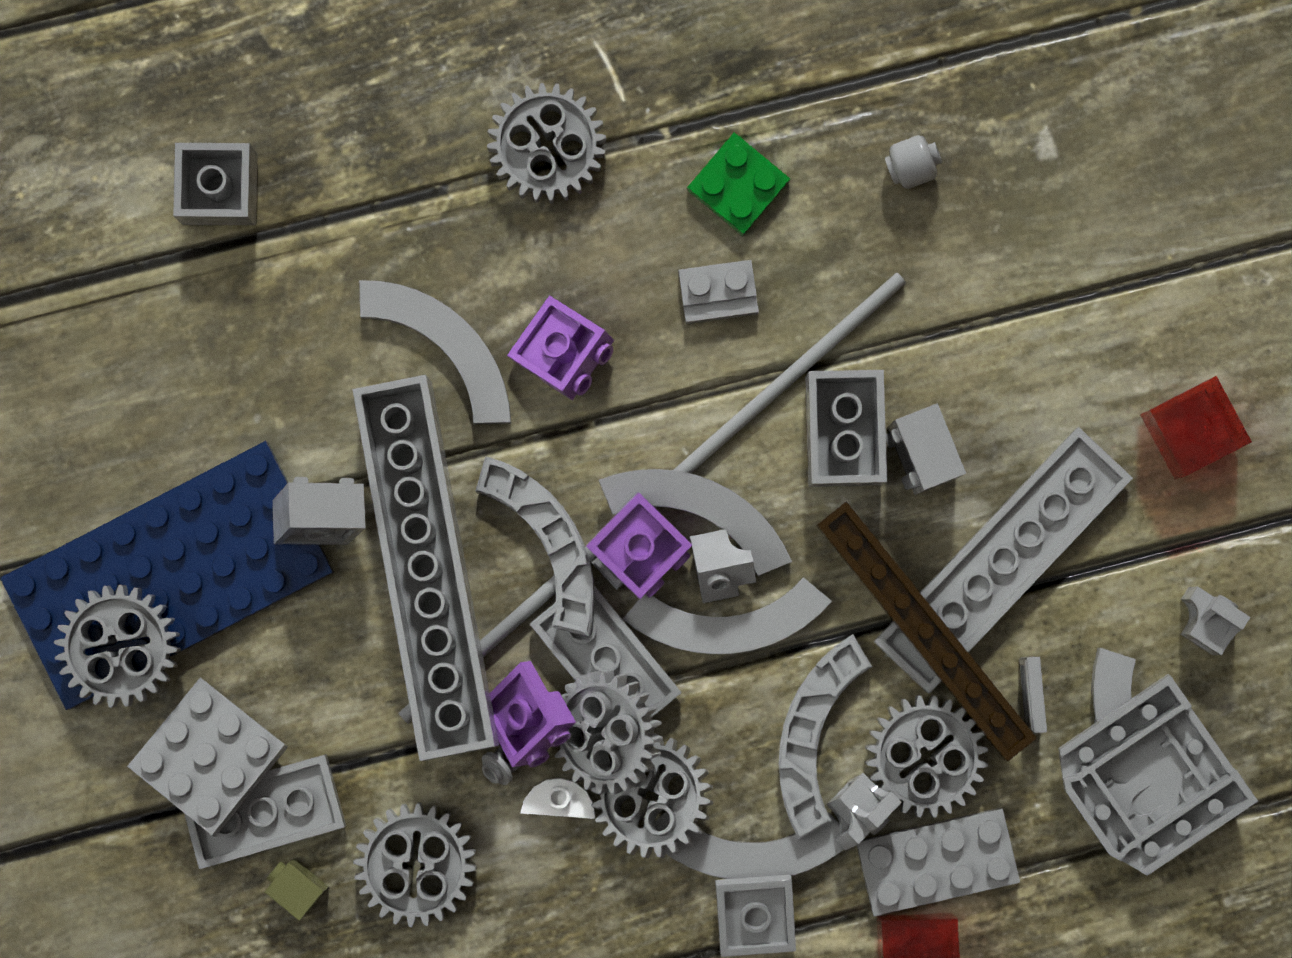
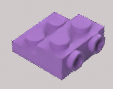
M549 295L507 356L539 377L544 383L570 400H573L577 394L583 395L589 389L592 383L590 375L598 364L604 365L610 359L613 353V346L611 345L614 339L604 329Z
M639 492L586 545L639 599L645 594L649 598L653 596L665 583L661 577L671 567L675 571L678 570L689 559L691 555L687 550L692 546Z
M531 661L520 662L490 692L498 741L512 767L523 765L536 767L544 763L549 758L547 750L551 746L561 745L571 737L569 729L576 723L559 691H547Z

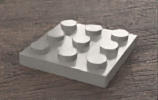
M200 677L127 767L209 834L216 837L288 746Z

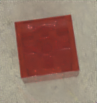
M1217 376L1140 414L1175 480L1185 477L1252 442Z
M952 913L877 916L879 958H960L958 918Z

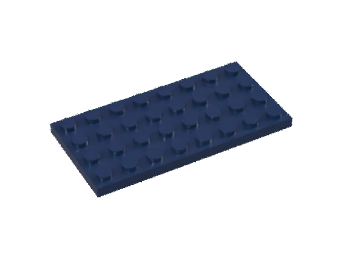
M267 441L246 450L0 578L66 710H71L94 697V693L87 698L79 697L82 685L75 688L68 687L69 682L74 676L72 674L60 675L59 672L67 666L66 660H55V656L65 651L64 647L54 644L55 640L65 639L66 633L57 628L58 625H70L71 623L64 613L66 611L76 613L79 611L75 603L76 599H82L90 603L89 591H96L102 597L103 586H111L116 595L118 586L126 585L128 596L134 588L142 589L141 600L149 594L155 595L152 607L161 604L166 605L167 608L161 615L162 618H175L174 623L167 627L168 631L180 633L179 637L170 640L172 646L181 648L180 652L171 653L169 656L171 658L335 573L321 545L274 544L272 500L286 486L288 480ZM133 613L127 617L125 627L130 634H135L141 626V621ZM98 621L93 622L88 629L90 638L95 642L103 635V627ZM142 637L131 641H117L111 645L86 649L85 654L89 656L106 651L119 652L121 648L150 643V638ZM140 650L132 658L133 667L137 671H142L147 665V657ZM104 658L99 659L95 665V672L102 679L106 678L110 672V665Z

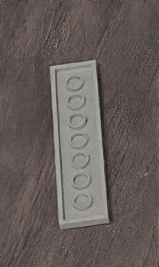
M1077 427L920 592L921 595L967 652H969L1133 477L1081 428ZM893 621L873 641L926 693L929 694L941 682Z

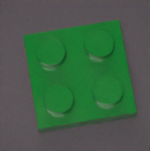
M734 132L689 184L687 191L741 236H744L789 183L790 178Z

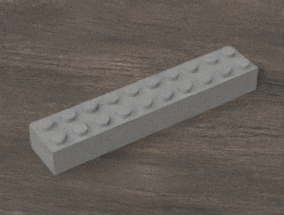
M421 375L352 389L419 761L499 746L432 381L427 375Z

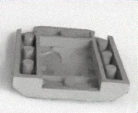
M1169 674L1058 748L1064 790L1107 853L1147 876L1258 802L1238 771L1232 767L1192 710V705Z

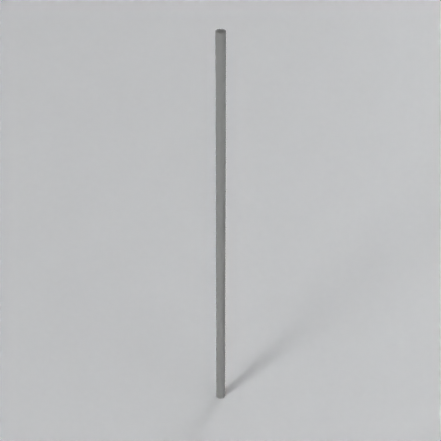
M896 272L673 470L690 474L904 286L906 282L903 277ZM586 547L591 563L596 556ZM552 576L480 640L483 657L556 594L555 576ZM409 704L399 712V715L407 724L412 721Z

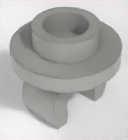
M500 746L494 753L487 752L482 756V771L492 783L507 785L513 779L512 773L520 766L512 767L511 764L507 763L503 758L504 751Z

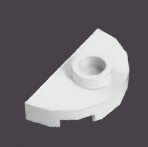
M564 778L546 779L534 786L525 797L520 812L522 814L595 819V811L591 806L593 801L590 799L587 791L576 782L574 783Z

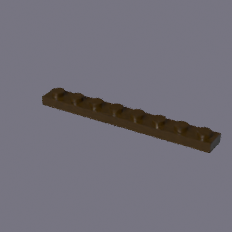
M847 501L816 525L1006 762L1010 761L1037 739Z

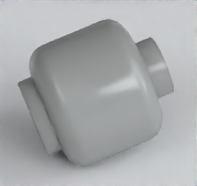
M920 135L893 144L890 147V156L885 157L894 184L900 183L906 189L935 179L937 176L936 165L942 163L936 143L928 144L926 139Z

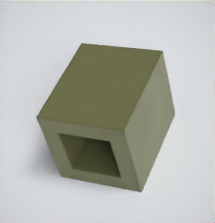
M294 858L287 865L281 861L266 878L271 884L264 892L300 921L329 886Z

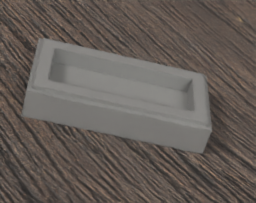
M1020 657L1019 665L1025 724L1033 733L1047 732L1040 657Z

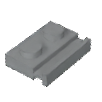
M751 260L678 270L686 324L756 315L759 313Z

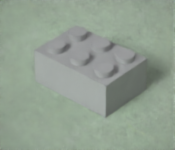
M884 370L809 371L805 376L808 487L885 484L887 482Z

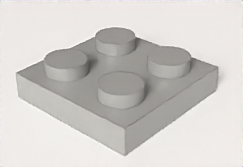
M790 874L715 880L721 957L796 951L792 879Z

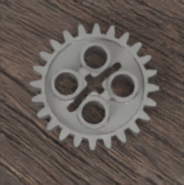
M540 83L539 93L534 94L530 87L526 86L525 98L521 99L516 93H512L514 105L511 107L502 102L500 106L505 114L504 117L499 115H493L492 117L493 122L499 126V129H488L489 137L497 141L487 144L488 152L498 154L490 159V163L492 166H502L496 173L499 180L510 177L506 185L509 191L518 185L520 186L519 195L522 199L531 191L533 192L535 203L539 202L542 194H547L550 204H553L555 193H560L562 198L567 201L568 189L572 188L575 192L581 194L582 190L579 183L581 180L589 184L593 183L589 170L601 171V165L594 159L605 158L606 155L605 150L596 147L606 143V135L596 134V132L603 128V121H591L597 114L596 108L592 107L584 110L587 103L586 97L583 96L575 102L573 100L574 89L572 88L565 95H561L559 84H555L552 93H547L544 83ZM549 111H555L562 118L558 124L549 126L542 122L543 115ZM528 117L534 118L546 140L553 141L554 151L567 166L565 170L559 168L546 146L541 147L539 135L527 122ZM518 132H527L531 135V140L527 145L517 146L511 142L512 137ZM569 141H577L582 145V150L573 156L565 154L562 148ZM546 161L552 165V169L548 175L537 176L532 172L533 166L537 162Z
M119 585L116 595L111 586H103L102 597L96 591L91 590L88 592L90 603L82 599H76L75 603L79 611L77 613L73 611H66L64 613L71 623L70 625H58L57 627L60 631L66 633L65 639L54 641V644L64 647L65 651L55 656V660H66L67 666L59 673L60 675L72 674L74 676L68 684L69 688L83 686L79 697L87 698L94 693L93 704L101 705L107 697L109 708L117 707L121 698L123 705L128 707L133 704V695L140 702L147 701L146 689L152 693H159L160 688L156 683L157 680L170 681L171 678L164 670L166 667H177L178 664L169 659L171 653H177L181 650V648L172 646L170 640L179 637L180 633L168 631L167 627L174 623L175 618H162L161 615L165 612L166 605L161 604L152 607L155 595L149 594L141 600V588H134L128 596L126 585ZM134 613L139 617L141 626L135 634H130L125 627V621L129 615ZM98 621L103 627V635L95 642L90 638L88 629L93 622ZM142 637L150 638V643L121 648L119 652L106 651L89 656L85 654V650L92 647L111 645L117 641H131ZM139 650L144 652L147 657L146 668L142 671H137L132 664L133 655ZM101 658L106 659L110 665V672L104 679L100 678L95 672V665Z
M599 670L575 678L574 683L564 686L567 693L561 694L576 723L569 729L571 737L560 745L561 749L554 756L555 758L565 757L566 763L562 770L563 772L570 769L574 770L572 778L574 783L584 780V789L589 790L596 787L597 794H603L608 791L611 795L623 790L626 791L636 787L635 783L646 780L645 772L655 769V765L650 759L661 754L658 749L653 747V743L663 740L662 736L654 733V728L660 726L662 722L652 720L651 714L657 710V707H647L645 705L650 694L646 692L638 695L636 692L639 683L636 681L627 684V675L615 676L613 670L600 672ZM598 701H600V703H601V705H602V711H601L600 708H599V702H598ZM626 723L629 726L630 735L626 730ZM609 754L611 755L612 763L609 760Z
M916 695L915 706L911 707L906 699H901L902 711L898 712L895 708L889 706L887 709L891 718L889 720L877 718L878 723L883 727L881 732L869 731V734L877 739L876 744L865 745V749L875 753V758L865 761V764L877 769V771L869 776V779L871 781L881 780L883 783L879 786L880 789L887 792L891 791L899 800H902L900 811L906 813L913 805L915 815L920 818L925 808H928L930 815L936 818L939 806H942L948 814H951V802L955 801L959 805L965 806L962 794L967 792L975 796L977 793L970 784L972 781H984L976 773L977 768L988 767V763L978 760V755L987 752L988 748L977 746L976 741L981 739L984 734L982 732H971L970 729L975 723L971 718L965 721L962 720L965 713L962 707L951 712V700L947 699L941 707H938L937 696L931 695L928 705H925L922 696ZM928 719L935 720L939 726L938 735L932 740H925L921 735V726ZM950 734L953 736V740L931 754L933 762L930 765L921 762L905 777L901 778L899 776L900 771L922 757L919 751L921 748L932 750L946 736ZM905 742L909 748V756L905 761L896 763L893 761L890 751L894 744ZM956 749L961 755V764L954 770H948L944 765V756L948 751ZM927 772L932 778L931 787L928 791L919 793L914 788V779L918 774Z
M670 738L665 746L663 740L653 743V747L658 749L661 754L650 759L655 765V769L649 771L646 780L635 783L636 787L626 791L623 790L611 795L609 791L598 794L601 795V800L591 804L593 808L603 811L595 819L596 823L609 824L602 834L606 837L617 834L613 845L621 848L628 842V854L634 855L639 847L641 856L648 859L652 848H654L655 854L659 858L665 857V847H668L672 853L677 854L679 853L678 841H682L690 846L692 841L688 834L691 831L702 834L703 831L696 824L698 819H710L706 813L702 812L703 806L713 805V801L704 797V793L712 790L713 785L702 783L701 781L709 774V771L706 769L696 770L702 759L697 755L687 759L691 748L683 745L676 751L677 740ZM662 765H665L666 770L659 778V769ZM675 776H681L684 781L682 791L676 795H671L668 789L670 780ZM596 787L592 788L591 791L597 794ZM650 791L658 794L657 802L645 798L646 793ZM633 798L636 804L635 811L631 816L625 818L622 815L621 806L626 799ZM667 811L670 815V824L666 829L658 831L655 826V818L660 812ZM645 815V825L643 828H639V822Z
M419 802L416 804L414 813H410L405 803L401 805L400 816H397L390 808L386 811L388 822L383 821L379 817L375 818L373 822L377 831L366 829L363 832L369 843H359L356 846L365 855L353 860V864L362 866L364 870L355 875L354 879L366 880L367 884L359 893L361 895L371 892L373 898L367 905L369 908L378 903L382 905L379 917H384L389 911L393 912V924H397L402 916H407L409 927H413L417 917H421L424 926H428L430 924V914L432 913L439 921H442L445 918L444 907L452 912L457 910L456 903L453 900L454 897L464 901L467 898V894L461 889V886H472L474 884V881L466 876V872H472L477 869V865L467 862V858L473 856L476 850L464 848V844L467 843L471 836L464 835L459 837L457 832L460 830L462 822L450 826L448 824L451 816L450 812L443 815L441 819L436 817V805L432 806L427 814L424 813L423 805ZM419 831L421 837L418 862L424 863L425 867H422L417 872V897L412 898L410 896L413 868L407 866L406 862L410 861L414 856V832ZM397 834L405 838L407 841L405 853L395 854L390 850L388 842L392 835ZM438 837L444 842L445 851L443 855L432 856L426 850L428 838ZM389 873H398L403 877L405 887L402 891L394 892L388 888L386 878ZM435 875L441 879L443 888L440 893L431 894L425 890L423 881L426 876Z

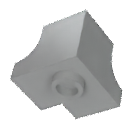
M726 529L690 536L703 603L739 596L738 586L756 582L751 549L742 550L733 546L729 541Z
M1198 586L1188 587L1181 600L1188 608L1189 620L1180 635L1211 655H1222L1230 641L1238 632L1244 629L1251 617L1240 611L1238 605L1224 596L1218 595L1213 597Z
M864 773L850 779L826 804L839 820L840 829L835 840L844 850L858 845L870 832L872 835L878 833L889 822L888 816L902 802L891 791L887 792L877 787Z

